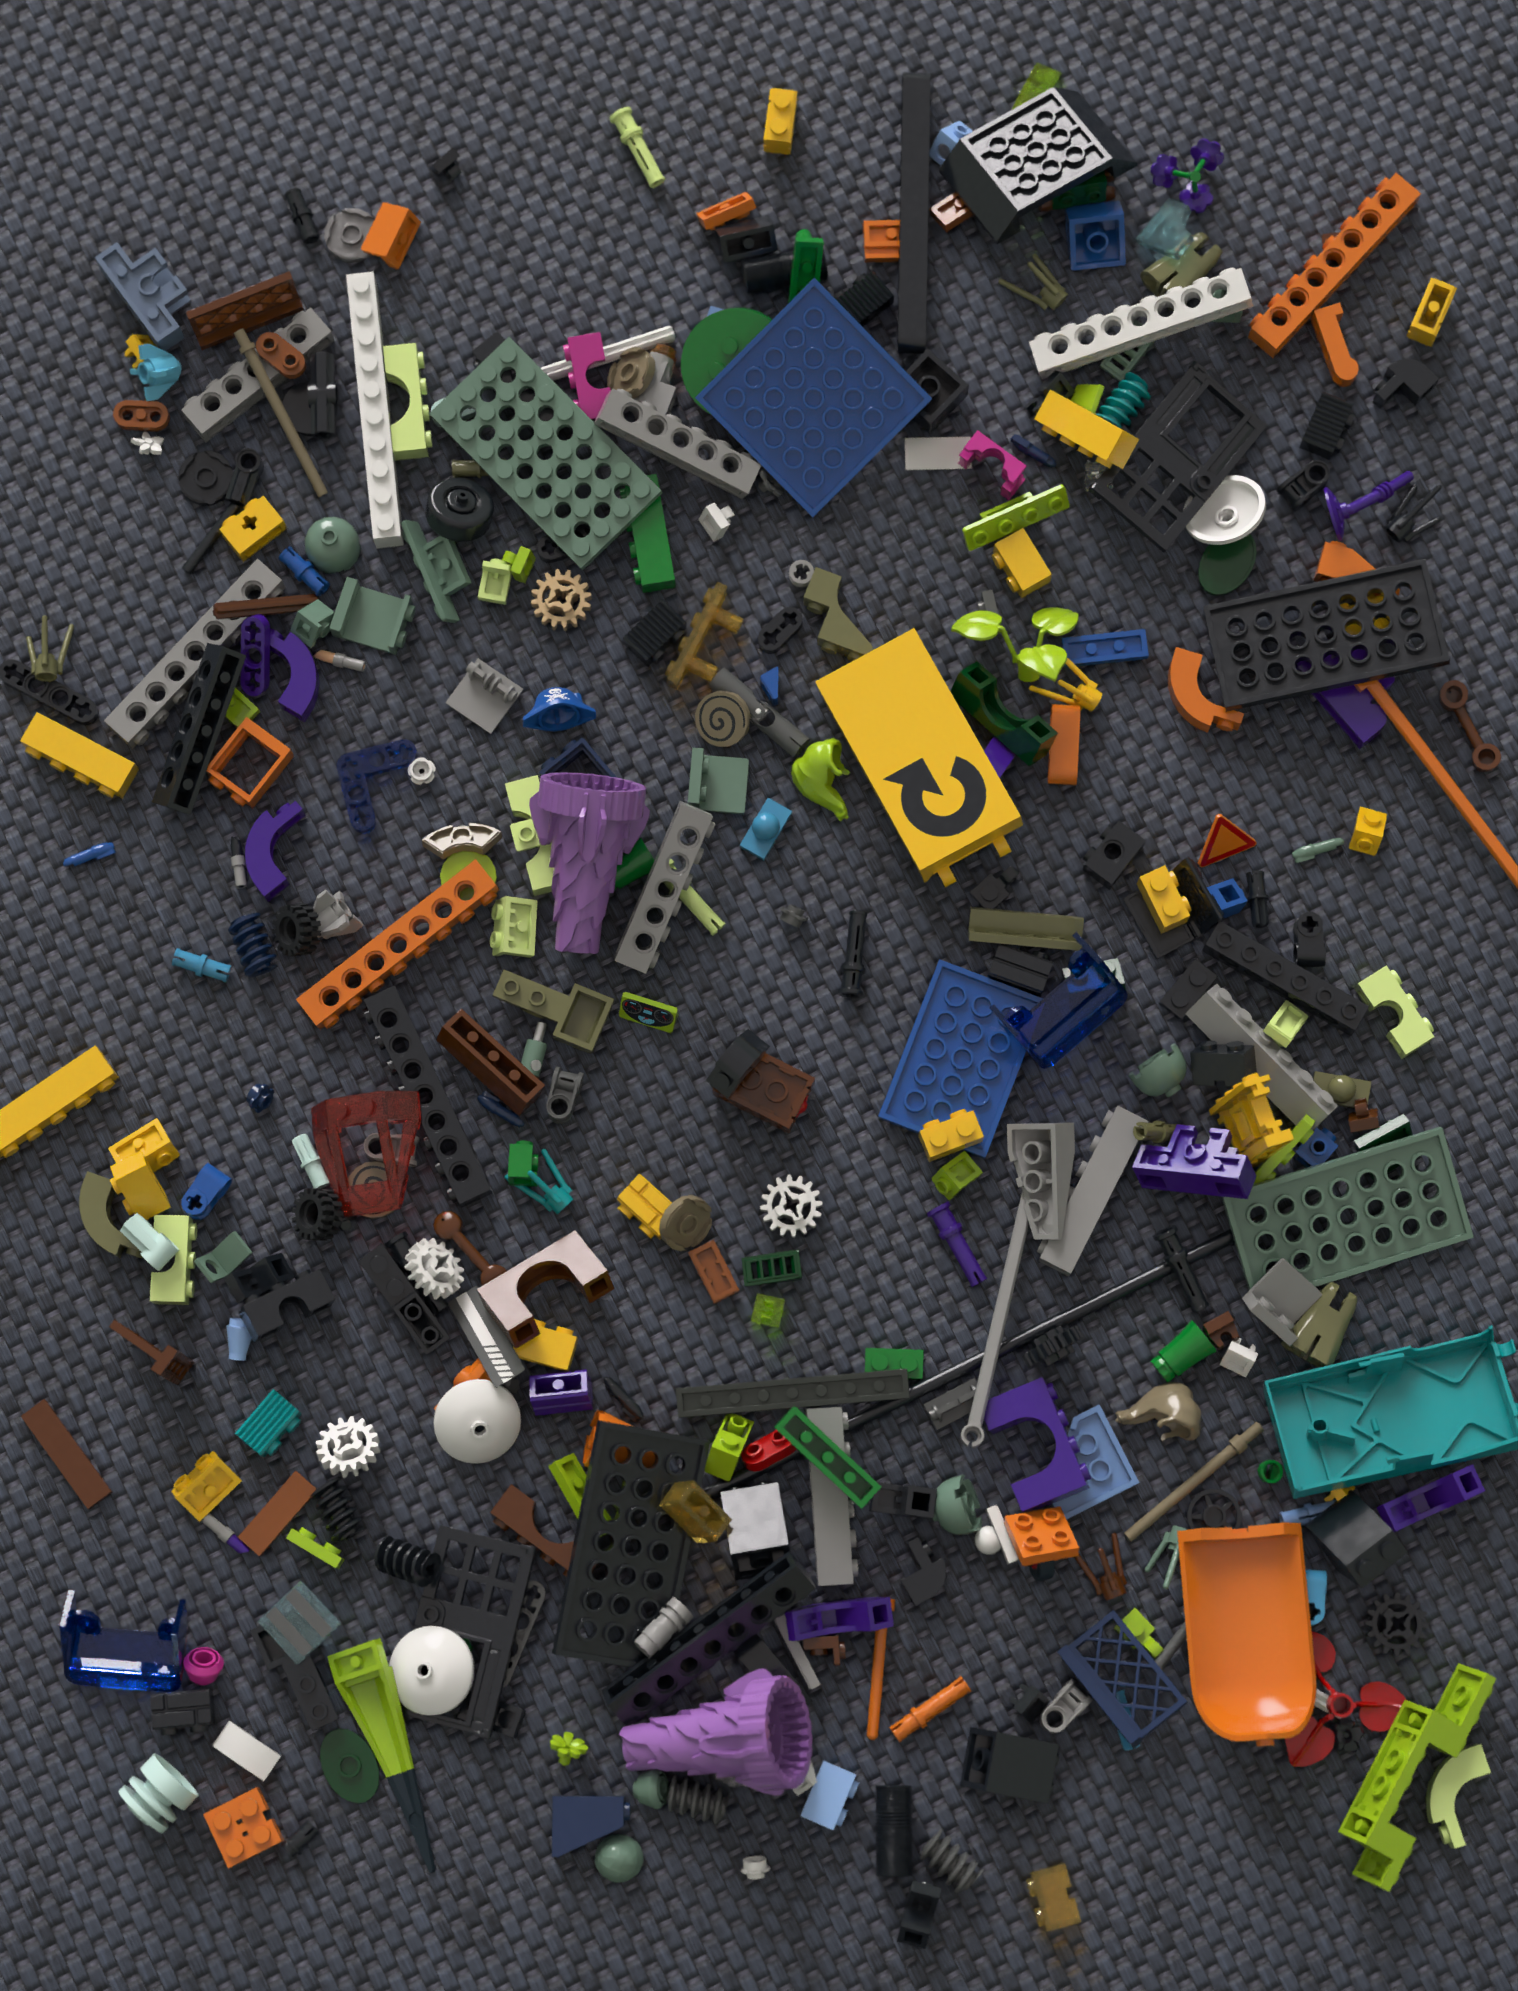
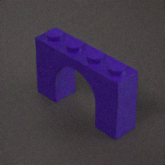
M1043 1377L988 1399L984 1416L988 1430L992 1434L1022 1422L1035 1421L1049 1427L1055 1437L1056 1451L1048 1467L1035 1475L1011 1484L1023 1513L1039 1510L1090 1488L1087 1480L1092 1479L1086 1464L1079 1463L1076 1453L1081 1451L1075 1437H1069L1065 1427L1069 1425L1066 1414L1063 1409L1058 1410L1054 1400L1058 1399V1395L1052 1382L1047 1384Z

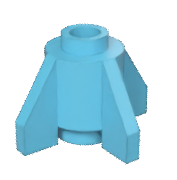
M151 344L138 345L140 359L144 361L139 363L138 368L130 369V374L138 375L143 384L149 385L144 387L146 401L157 400L178 380L181 374V364L172 354Z

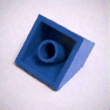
M1120 201L1084 204L1065 208L1066 238L1071 271L1126 265L1124 212Z

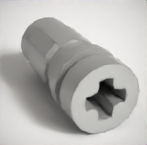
M674 1597L666 1604L667 1608L663 1607L659 1611L660 1615L634 1641L635 1645L649 1658L660 1650L676 1631L680 1632L684 1628L683 1624L687 1625L694 1618L691 1612Z

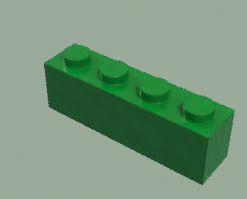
M657 474L647 475L659 488ZM625 485L624 489H620L621 499L629 496L630 487ZM659 496L626 528L627 532L632 531L634 541L629 542L631 559L637 558L638 568H633L636 585H642L643 593L676 588L661 496Z
M793 1406L774 1426L784 1438L861 1509L881 1488L871 1476L797 1407Z

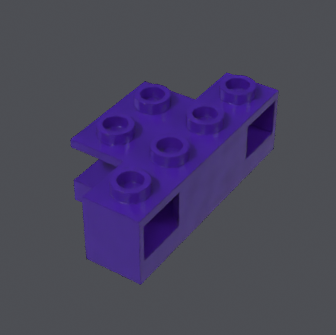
M1179 1124L1175 1127L1168 1147L1141 1144L1132 1166L1142 1188L1248 1199L1257 1176L1248 1156L1238 1154V1148L1229 1147L1233 1137L1230 1129L1211 1128L1209 1131L1210 1139L1207 1145L1194 1144L1198 1135L1195 1126Z

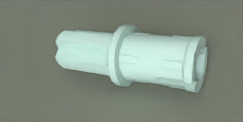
M301 1134L295 1137L292 1143L302 1162L300 1167L305 1169L313 1188L322 1189L331 1184L320 1162L322 1158L317 1156L308 1135Z

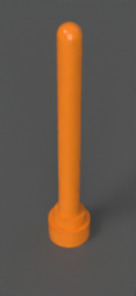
M890 1599L892 1611H895L896 1599ZM887 1628L875 1630L867 1723V1738L869 1740H876L879 1733Z

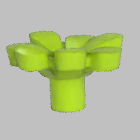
M564 1732L563 1738L560 1735H553L552 1740H550V1748L558 1752L559 1763L562 1765H569L571 1758L579 1759L580 1755L586 1754L588 1746L584 1745L585 1741L583 1739L576 1738L573 1740V1733Z

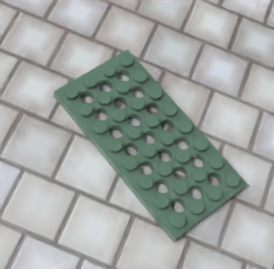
M510 337L498 346L429 413L582 571L662 494V491L594 424ZM514 370L516 372L515 380L510 383L503 382L501 379L503 372ZM487 389L496 391V397L491 402H484L481 398L482 393ZM525 389L535 391V397L530 402H523L520 399V395ZM467 408H473L476 410L475 418L469 422L462 420L463 411ZM506 408H512L515 410L514 418L507 422L501 420V412ZM544 408L554 410V416L549 421H542L539 418V414ZM487 427L493 428L495 430L494 437L489 441L482 440L480 437L481 431ZM525 427H530L534 430L533 437L528 441H523L519 438L520 431ZM564 427H569L573 430V436L566 441L560 440L558 438L559 431ZM507 446L514 449L512 458L502 460L499 457L500 450ZM548 446L553 449V455L548 460H542L538 457V452L542 447ZM587 446L592 449V455L589 459L581 460L577 457V452L581 447ZM523 466L533 468V474L528 479H521L518 476V472ZM562 466L572 468V474L567 479H560L557 476V472ZM599 467H610L611 475L607 479H599L596 476ZM543 485H548L552 488L551 495L546 499H541L537 496L538 489ZM582 485L591 487V494L585 499H580L576 496L577 489ZM621 485L630 487V494L624 499L617 498L615 495L616 489ZM563 504L569 505L571 507L570 515L566 518H559L556 515L557 508ZM602 504L608 505L610 507L609 515L605 518H598L595 515L596 508ZM578 525H589L590 533L583 538L577 537L575 530Z
M1442 1127L1253 1184L1248 1199L1222 1197L1248 1290L1266 1274V1266L1270 1262H1278L1281 1258L1288 1261L1316 1287L1474 1238ZM1425 1155L1429 1160V1165L1425 1170L1417 1171L1414 1165L1417 1157ZM1399 1164L1401 1175L1397 1179H1390L1387 1175L1389 1166ZM1366 1172H1371L1374 1176V1183L1368 1188H1363L1360 1185V1177ZM1337 1181H1344L1347 1185L1345 1194L1339 1197L1335 1196L1332 1192L1333 1185ZM1427 1183H1434L1436 1185L1437 1191L1432 1198H1425L1423 1196L1422 1190ZM1311 1189H1316L1319 1192V1200L1314 1205H1308L1305 1201V1195ZM1406 1191L1409 1194V1202L1403 1207H1398L1395 1203V1197L1399 1192ZM1282 1198H1289L1292 1202V1208L1287 1213H1280L1278 1211L1277 1205ZM1373 1200H1379L1382 1204V1210L1377 1215H1370L1368 1212V1205ZM1256 1206H1261L1265 1211L1264 1218L1259 1222H1253L1250 1218V1212ZM1346 1208L1353 1209L1355 1213L1354 1220L1349 1224L1342 1223L1340 1219L1341 1212ZM1436 1210H1441L1444 1213V1221L1438 1226L1432 1225L1430 1221L1431 1214ZM1318 1217H1325L1327 1220V1227L1322 1232H1315L1313 1229V1222ZM1408 1219H1415L1417 1222V1229L1412 1234H1405L1403 1231V1224ZM1292 1225L1298 1226L1300 1229L1299 1237L1294 1241L1287 1240L1285 1236L1287 1228ZM1381 1227H1387L1390 1231V1237L1386 1242L1379 1243L1375 1237L1376 1232ZM1263 1234H1270L1272 1236L1273 1242L1268 1249H1260L1258 1246V1239ZM1353 1236H1360L1363 1241L1362 1247L1357 1251H1351L1348 1247V1242ZM1332 1244L1335 1247V1255L1331 1259H1323L1321 1257L1322 1247ZM1298 1253H1306L1308 1257V1262L1303 1268H1296L1294 1266L1293 1259Z

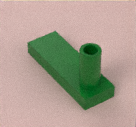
M806 229L798 231L795 236L788 304L814 277L820 283L824 241L823 238H812L810 231Z

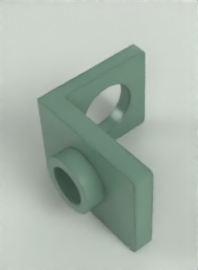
M234 1231L211 1253L197 1258L194 1263L209 1282L214 1283L233 1273L252 1254V1251L238 1233ZM205 1262L210 1263L215 1268L217 1274L211 1272Z

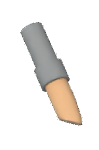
M320 650L313 656L321 661L331 663L333 666L345 667L363 672L366 666L365 661L351 658L346 654L338 652L333 653Z

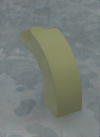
M87 1171L80 1190L79 1208L82 1222L88 1234L99 1246L116 1257L121 1258L124 1248H127L126 1254L142 1259L141 1251L116 1228L112 1221L111 1204L116 1192L112 1187L110 1179Z

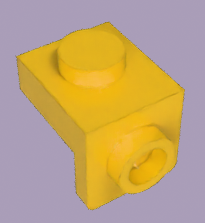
M1360 806L1349 849L1375 856L1383 838L1387 814Z

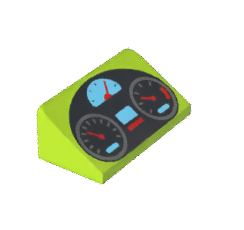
M623 992L619 1017L672 1033L677 1021L678 1009L638 995Z

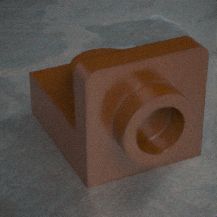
M838 1636L803 1639L804 1650H810V1655L828 1654L827 1648H833L834 1666L840 1665V1659H846L844 1641H839Z

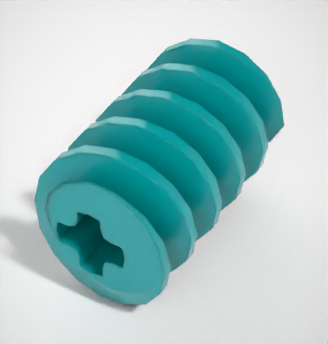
M1131 372L1125 374V380H1121L1118 383V388L1114 389L1111 393L1112 397H1108L1105 400V405L1100 406L1099 414H1096L1106 421L1116 424L1119 428L1122 427L1121 424L1131 425L1132 422L1127 417L1128 415L1134 418L1138 416L1134 407L1139 409L1145 407L1144 403L1140 400L1141 398L1147 401L1151 399L1150 394L1147 392V383L1140 376Z

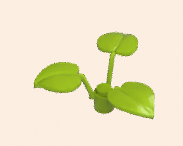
M1049 607L1037 611L1032 616V625L1037 629H1041L1037 644L1033 648L1022 649L1019 655L1016 654L1005 627L1000 625L1002 617L994 612L981 610L968 613L953 624L951 632H957L966 638L978 641L992 639L1000 632L1012 655V662L1018 664V678L1021 681L1034 682L1041 675L1055 682L1067 661V653L1063 648L1056 645H1042L1043 637L1047 632L1053 636H1061L1070 632L1077 625L1079 615L1077 612L1057 607Z

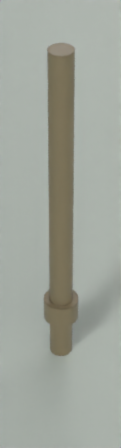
M1256 1421L1240 1436L1236 1434L1230 1439L1227 1447L1125 1531L1124 1535L1128 1540L1132 1542L1235 1454L1240 1455L1248 1448L1247 1444L1264 1431L1262 1426Z

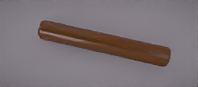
M315 594L220 602L213 605V615L219 620L250 617L255 614L298 612L318 600Z

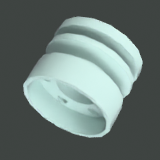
M154 1753L140 1768L147 1781L143 1782L133 1776L129 1779V1782L136 1792L126 1785L118 1792L130 1811L139 1820L156 1831L164 1833L169 1826L162 1816L172 1823L177 1819L170 1806L173 1804L185 1810L199 1795L176 1768L160 1755Z

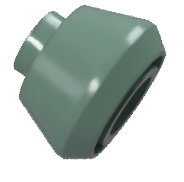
M653 1769L639 1775L633 1783V1795L638 1799L639 1803L654 1809H660L666 1804L669 1792L666 1774L661 1770Z

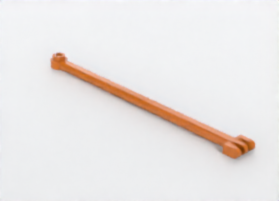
M1378 680L1355 684L1354 686L1359 693L1367 688L1518 889L1517 864Z

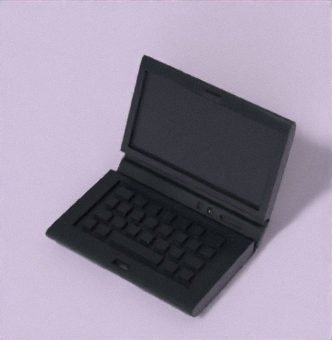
M1190 857L1185 858L1171 870L1178 880L1179 886L1176 888L1180 896H1185L1191 906L1190 917L1187 923L1161 934L1140 890L1123 898L1156 959L1204 935L1224 918L1223 911L1213 894L1211 895L1203 882V876Z

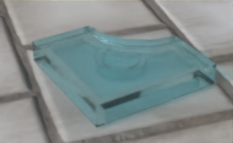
M1168 198L1135 238L1138 244L1178 260L1195 240L1192 234L1186 230L1187 219L1192 212L1190 207Z

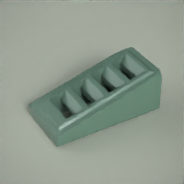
M1134 320L1133 325L1143 326L1138 320ZM1155 341L1136 347L1139 349L1138 352H1135L1133 349L1124 351L1131 358L1130 362L1118 353L1106 357L1100 364V368L1120 382L1125 379L1124 376L1127 372H1131ZM1115 359L1117 362L1123 365L1125 369L1122 371L1113 363H1111V361Z

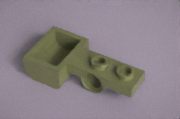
M503 970L493 993L494 998L521 1008L530 1015L557 1023L553 1038L587 1053H593L615 1002L613 998L576 983L568 996L507 970Z

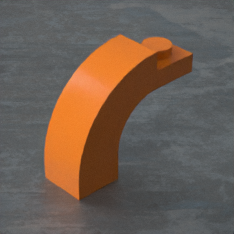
M1176 647L1168 672V688L1171 700L1177 711L1188 723L1207 733L1211 723L1217 724L1216 727L1224 731H1233V729L1238 731L1244 713L1235 710L1226 712L1225 707L1208 701L1199 690L1197 673L1203 655Z

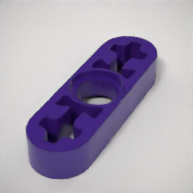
M255 614L246 618L241 625V653L246 655L241 670V687L249 696H258L265 692L270 683V624L266 617ZM255 623L256 627L260 628L261 631L256 633L255 629L251 628L252 624ZM251 648L260 651V662H254L250 658L249 651ZM254 677L256 682H260V686L256 688L255 684L250 682V679Z

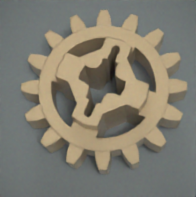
M556 569L555 576L553 577L548 572L545 573V582L541 580L536 581L539 590L532 589V596L537 598L531 600L532 607L537 608L534 611L535 617L543 616L541 622L544 626L551 622L552 630H556L558 625H562L563 630L567 631V624L569 623L575 628L578 627V618L586 620V615L583 611L591 610V604L586 602L592 599L591 593L586 592L589 589L587 582L580 584L581 576L579 574L571 578L570 570H567L565 575H561L559 569ZM559 584H568L570 586L567 587ZM549 589V597L543 602L544 594ZM561 596L562 599H566V602L562 604L560 601H557V597ZM580 597L579 605L577 609L574 611L573 604L574 602L578 601V598ZM556 613V614H560V615H563V616H562V617H559V616H554L553 614Z

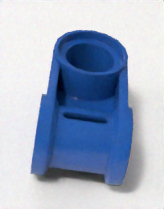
M207 1163L184 1194L181 1204L183 1210L194 1220L206 1218L219 1199L229 1189L232 1178L210 1163ZM193 1201L200 1202L202 1206L200 1209L193 1208L191 1203Z

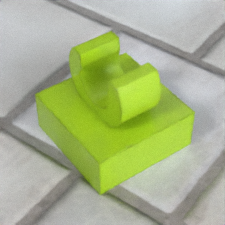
M520 546L517 554L505 551L502 560L511 566L510 572L515 580L526 583L536 558L531 549Z

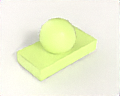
M1285 1000L1263 1032L1269 1035L1279 1047L1287 1048L1309 1016Z

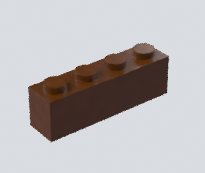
M460 1009L442 1026L436 1041L519 1117L539 1098L545 1085L464 1010Z

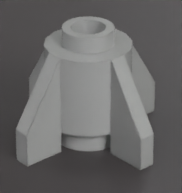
M325 889L316 897L313 912H317L318 917L316 921L321 923V926H318L321 936H317L318 938L329 939L334 936L355 933L363 927V922L354 914L352 915L349 907L344 903L345 900L341 891L332 895Z

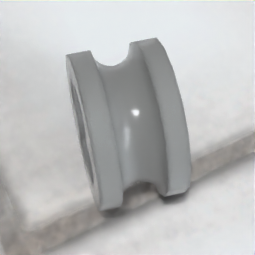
M806 560L795 561L789 569L791 583L796 587H807L814 572L813 566ZM798 568H803V571L805 569L808 570L806 579L801 580L800 576L798 579L795 577Z

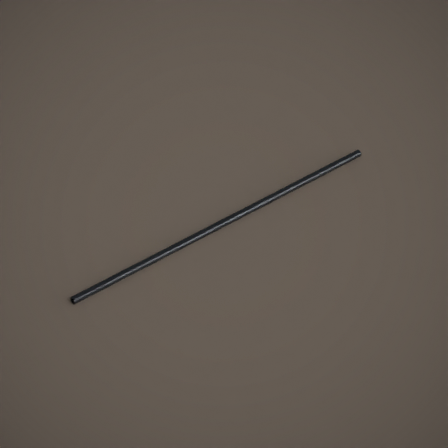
M1260 1214L1252 1218L1251 1220L1253 1222H1259L1264 1217L1262 1216V1214ZM1231 1229L1188 1249V1256L1186 1258L1191 1265L1235 1243ZM1162 1262L1003 1340L998 1359L1030 1344L1033 1340L1059 1326L1063 1328L1174 1273L1171 1264L1168 1265ZM985 1350L910 1386V1398L879 1401L848 1416L849 1429L843 1430L844 1435L981 1368ZM796 1449L791 1455L761 1471H750L745 1467L734 1472L730 1482L720 1479L702 1488L698 1506L721 1496L720 1492L727 1491L733 1487H739L803 1454Z

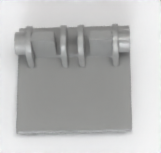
M478 658L475 663H469L466 668L467 674L445 703L492 734L524 689Z

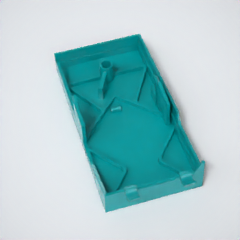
M1489 1326L1488 1329L1479 1334L1422 1348L1407 1346L1264 1381L1263 1393L1293 1499L1518 1450V1403H1514L1501 1358L1516 1353L1513 1339L1504 1344H1496V1341L1494 1342L1493 1326Z

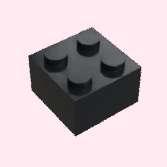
M927 349L906 372L932 398L913 418L914 421L931 434L968 396L969 384Z

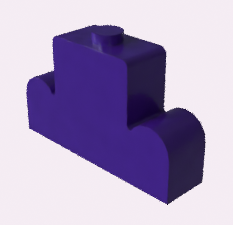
M1357 649L1351 654L1356 660H1363L1368 655L1363 649ZM1331 655L1325 657L1323 662L1328 666H1335L1340 660L1338 657L1332 659ZM1301 661L1297 663L1295 668L1300 672H1306L1310 670L1312 665L1307 661ZM1393 676L1379 679L1378 681L1388 691L1393 685L1395 678ZM1354 685L1312 694L1359 749L1375 738L1386 723L1387 716L1379 705L1372 704L1376 700L1367 688L1359 693Z

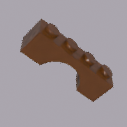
M511 1484L490 1512L495 1516L492 1522L506 1532L509 1528H512L519 1534L516 1540L525 1545L536 1546L542 1551L539 1557L551 1566H554L556 1562L565 1568L562 1574L567 1577L574 1541L554 1543L545 1539L537 1530L534 1521L536 1502ZM597 1563L593 1566L592 1573L595 1571V1569L598 1567L600 1563Z

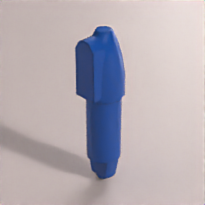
M111 842L92 846L87 850L71 855L64 860L63 865L77 866L92 859H103L116 853L114 850L115 846Z

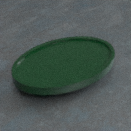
M1248 534L1244 538L1232 543L1208 545L1203 553L1198 569L1199 583L1205 592L1214 596H1222L1233 592L1244 583L1251 573L1256 559V544L1253 537Z
M335 1729L328 1733L322 1742L320 1750L321 1766L328 1783L345 1800L353 1803H363L370 1800L377 1792L380 1781L379 1766L372 1749L361 1736L351 1730Z

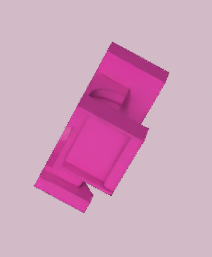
M978 430L959 454L960 460L958 464L965 469L969 467L974 459L980 462L986 457L998 458L1003 464L1001 476L1005 480L1000 495L1008 501L1026 480L1023 478L1022 472L1027 466Z

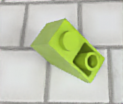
M734 1413L726 1414L710 1449L704 1472L730 1482L754 1421Z

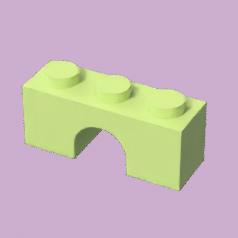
M1386 965L1359 982L1354 989L1363 1003L1369 1006V1012L1379 1006H1390L1397 1012L1399 1024L1390 1030L1386 1037L1400 1058L1403 1059L1430 1042L1434 1038L1432 1034L1434 1029L1426 1017L1422 1018L1416 1010L1418 1005L1412 995L1409 993L1405 994L1401 988L1402 981L1399 975L1394 970L1390 971Z
M154 1215V1229L171 1240L179 1251L175 1254V1262L169 1270L165 1272H151L150 1302L153 1304L189 1305V1298L194 1296V1281L190 1280V1269H195L196 1265L194 1263L196 1254L191 1252L192 1240L196 1241L197 1223H193V1219L190 1216Z

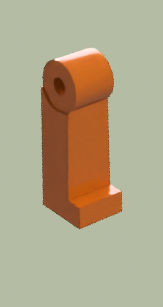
M1336 303L1314 310L1311 322L1334 383L1341 387H1347L1355 381L1359 368L1357 362L1350 358L1338 323L1342 318L1343 310L1341 304Z

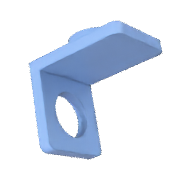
M960 121L941 129L929 151V156L942 165L946 159L942 158L939 154L938 148L940 144L948 146L951 152L960 138L973 131Z

